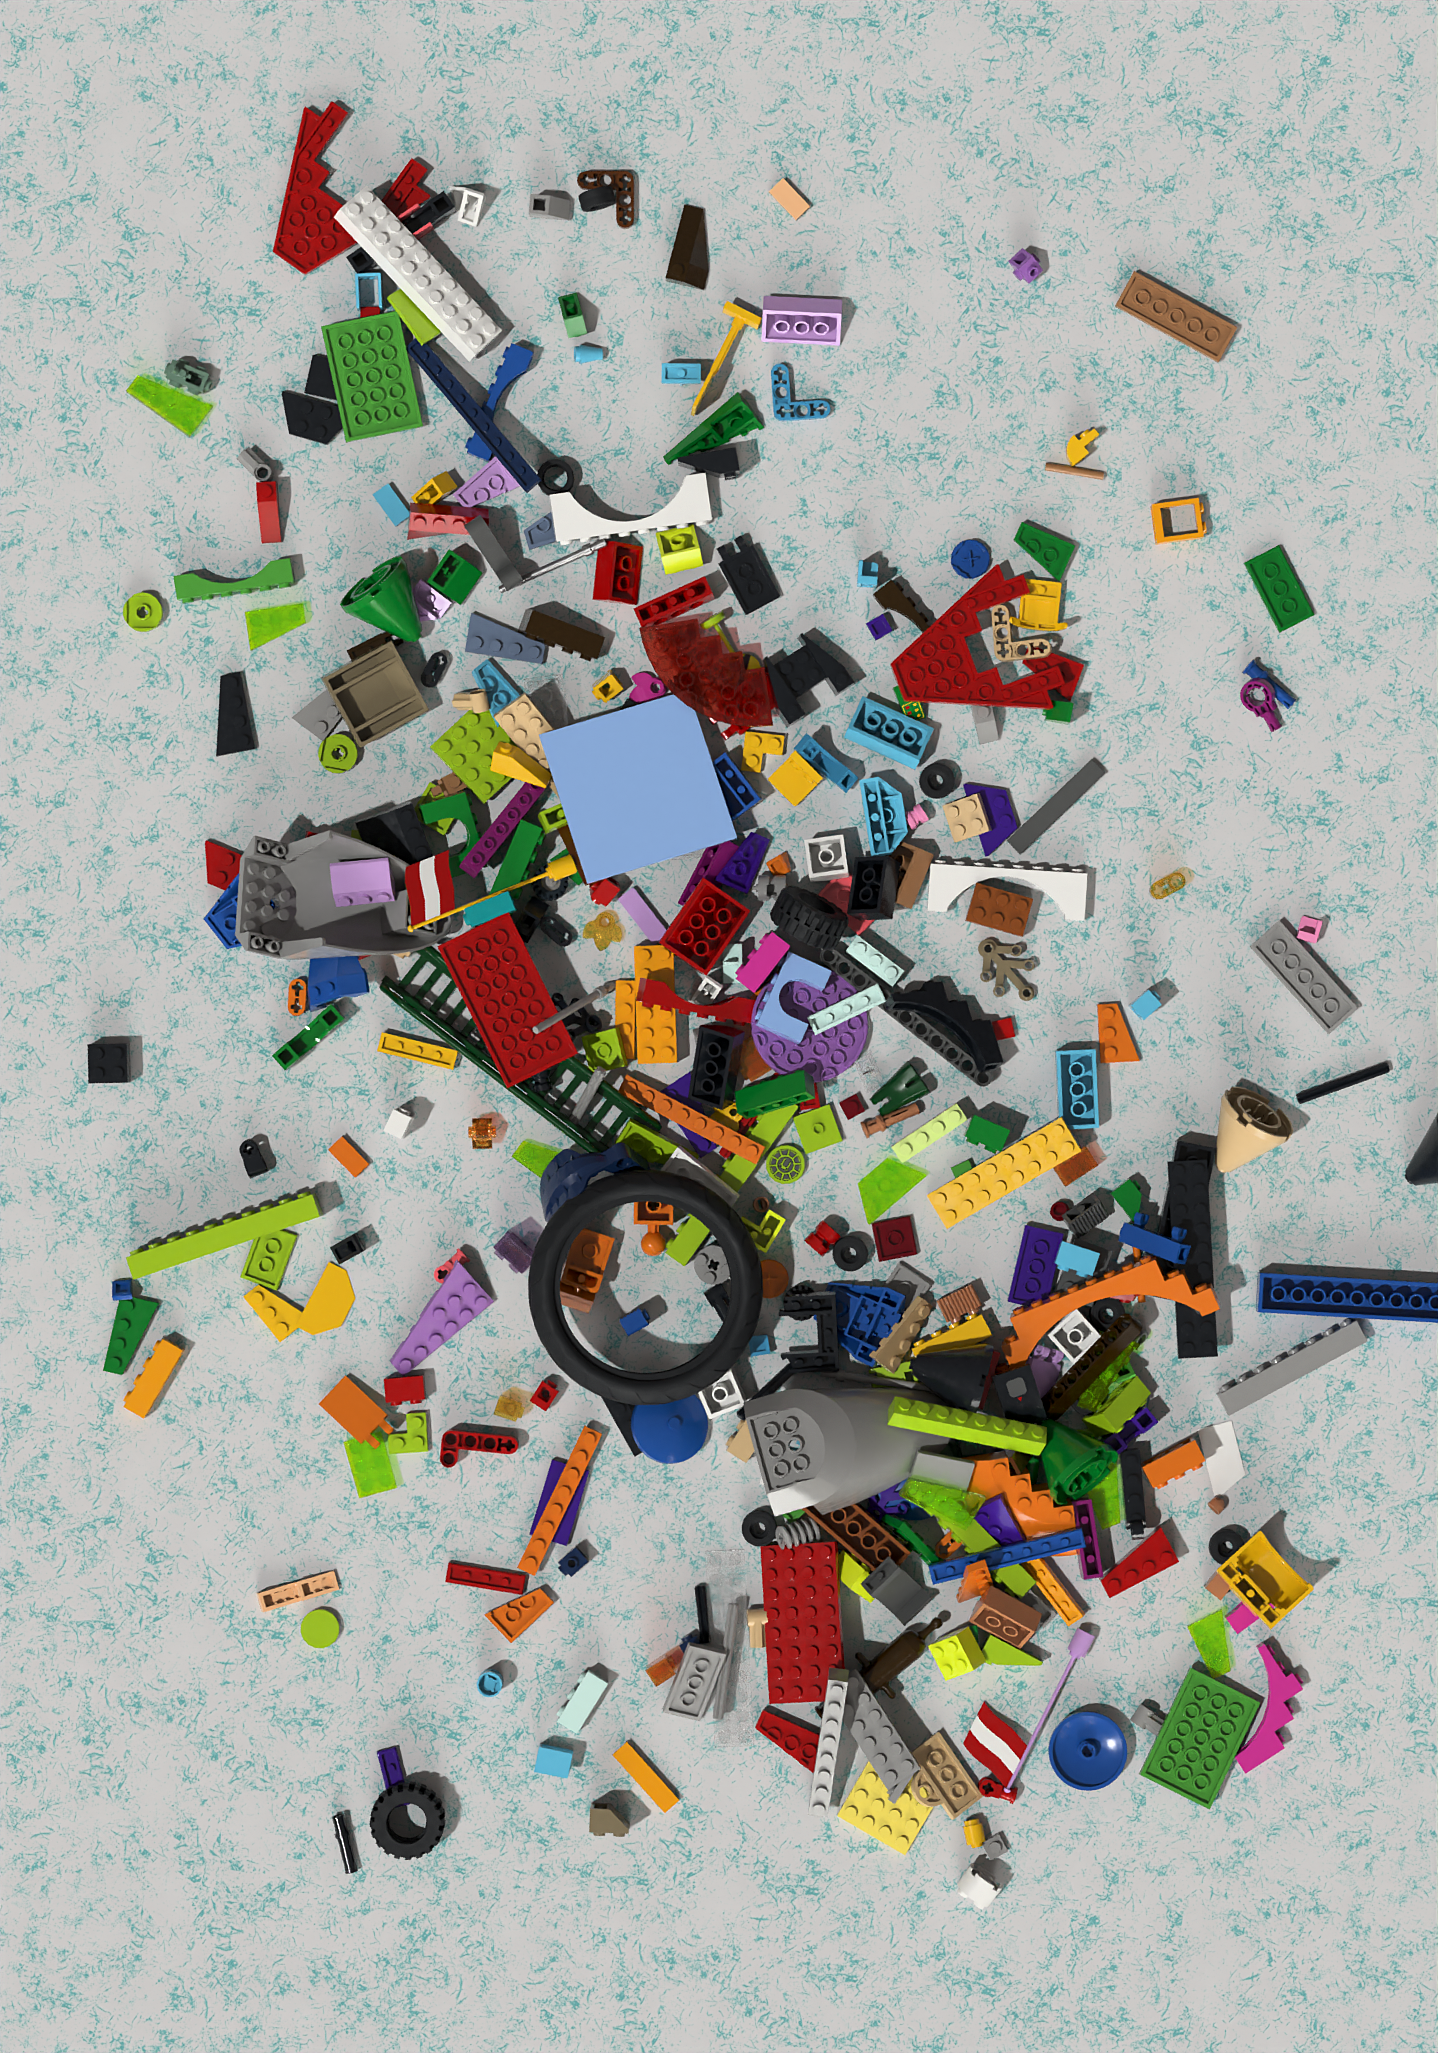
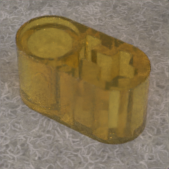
M1176 872L1158 880L1150 886V896L1153 899L1159 900L1182 889L1186 882L1185 877L1181 873ZM1173 876H1178L1181 879L1179 887L1172 886L1171 878ZM1167 884L1168 888L1161 891V896L1154 894L1156 885L1162 887Z

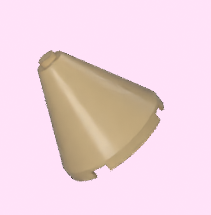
M1242 1087L1227 1089L1221 1098L1215 1153L1216 1168L1223 1173L1232 1172L1287 1142L1293 1134V1125L1286 1114L1280 1108L1277 1111L1273 1110L1268 1106L1270 1100L1254 1091Z

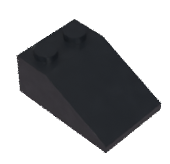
M736 447L677 457L678 466L714 477L725 478V481L736 479V475H740Z

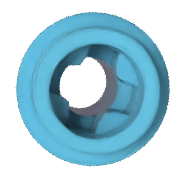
M581 344L574 347V361L579 362V364L603 359L602 348Z

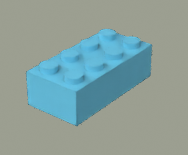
M1096 1049L1055 1051L1058 1118L1063 1117L1069 1129L1099 1128Z

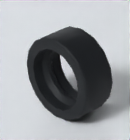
M548 460L538 470L537 475L542 480L538 483V486L546 495L565 493L572 489L574 484L573 470L563 460ZM551 467H560L567 474V482L561 489H550L545 484L544 475Z

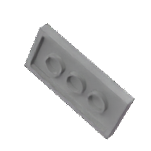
M688 1642L662 1708L663 1713L700 1721L725 1660L726 1651Z

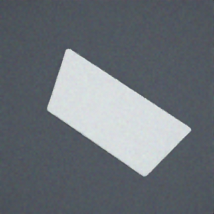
M1232 1421L1198 1429L1215 1497H1220L1245 1475Z

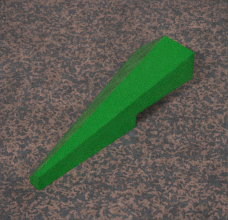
M737 392L664 455L663 458L670 465L672 464L671 461L676 460L677 457L689 456V454L697 451L702 453L728 443L729 439L736 436H746L747 432L757 428L761 430L764 426L749 403Z

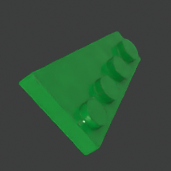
M137 1297L119 1300L103 1371L119 1375L124 1374L138 1343L159 1305L158 1302Z
M887 1514L882 1517L881 1521L885 1525L888 1524L894 1527L893 1532L908 1542L906 1545L917 1554L921 1553L919 1557L927 1565L944 1561L942 1558H937L934 1555L936 1551L931 1546L923 1543V1537L917 1532L914 1533L911 1530L912 1526L906 1520L900 1521Z

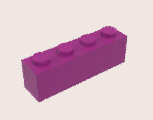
M727 841L707 847L678 904L682 906L685 904L702 877L720 889L722 883L714 879L739 846Z
M1089 1497L1073 1499L1071 1502L1074 1508L1076 1528H1082L1086 1547L1077 1549L1080 1576L1083 1580L1103 1577L1092 1500Z

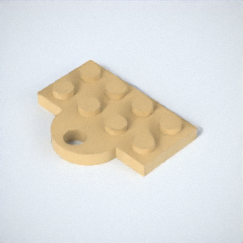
M936 1732L911 1751L921 1767L913 1776L911 1791L916 1801L921 1805L934 1807L941 1804L950 1819L953 1820L983 1797L940 1732ZM921 1787L927 1790L926 1798L920 1795Z

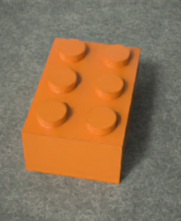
M1190 1437L1142 1462L1141 1468L1153 1488L1157 1487L1160 1489L1168 1484V1480L1172 1478L1177 1480L1185 1476V1471L1189 1469L1194 1471L1203 1466L1202 1463L1206 1460L1195 1439Z

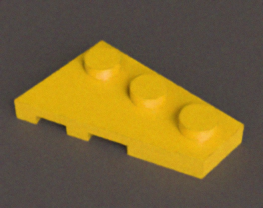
M258 1284L243 1296L279 1342L283 1341L298 1328L296 1324L302 1312L262 1285Z

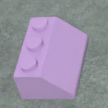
M388 857L330 863L332 891L336 907L395 901V881Z

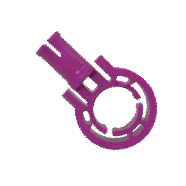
M1250 679L1241 689V701L1248 710L1255 713L1256 717L1264 718L1270 731L1274 732V729L1276 731L1282 727L1274 713V710L1277 708L1274 701V688L1265 679ZM1264 687L1262 690L1265 694L1264 701H1255L1248 694L1253 688L1260 689Z

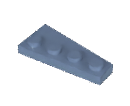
M471 613L465 652L543 664L546 645L528 639L520 633Z

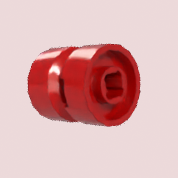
M824 1220L815 1227L816 1232H811L804 1239L822 1257L829 1251V1245H834L841 1237Z

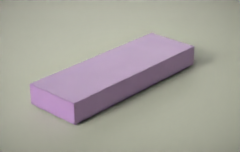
M632 887L618 900L651 943L655 945L660 941L666 929Z

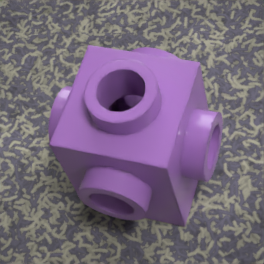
M1023 248L1008 261L1014 269L1013 274L1020 281L1023 279L1030 283L1043 271L1039 265L1041 261L1033 253H1028Z

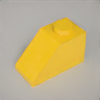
M445 471L428 481L411 498L414 503L437 504L458 486L448 472Z

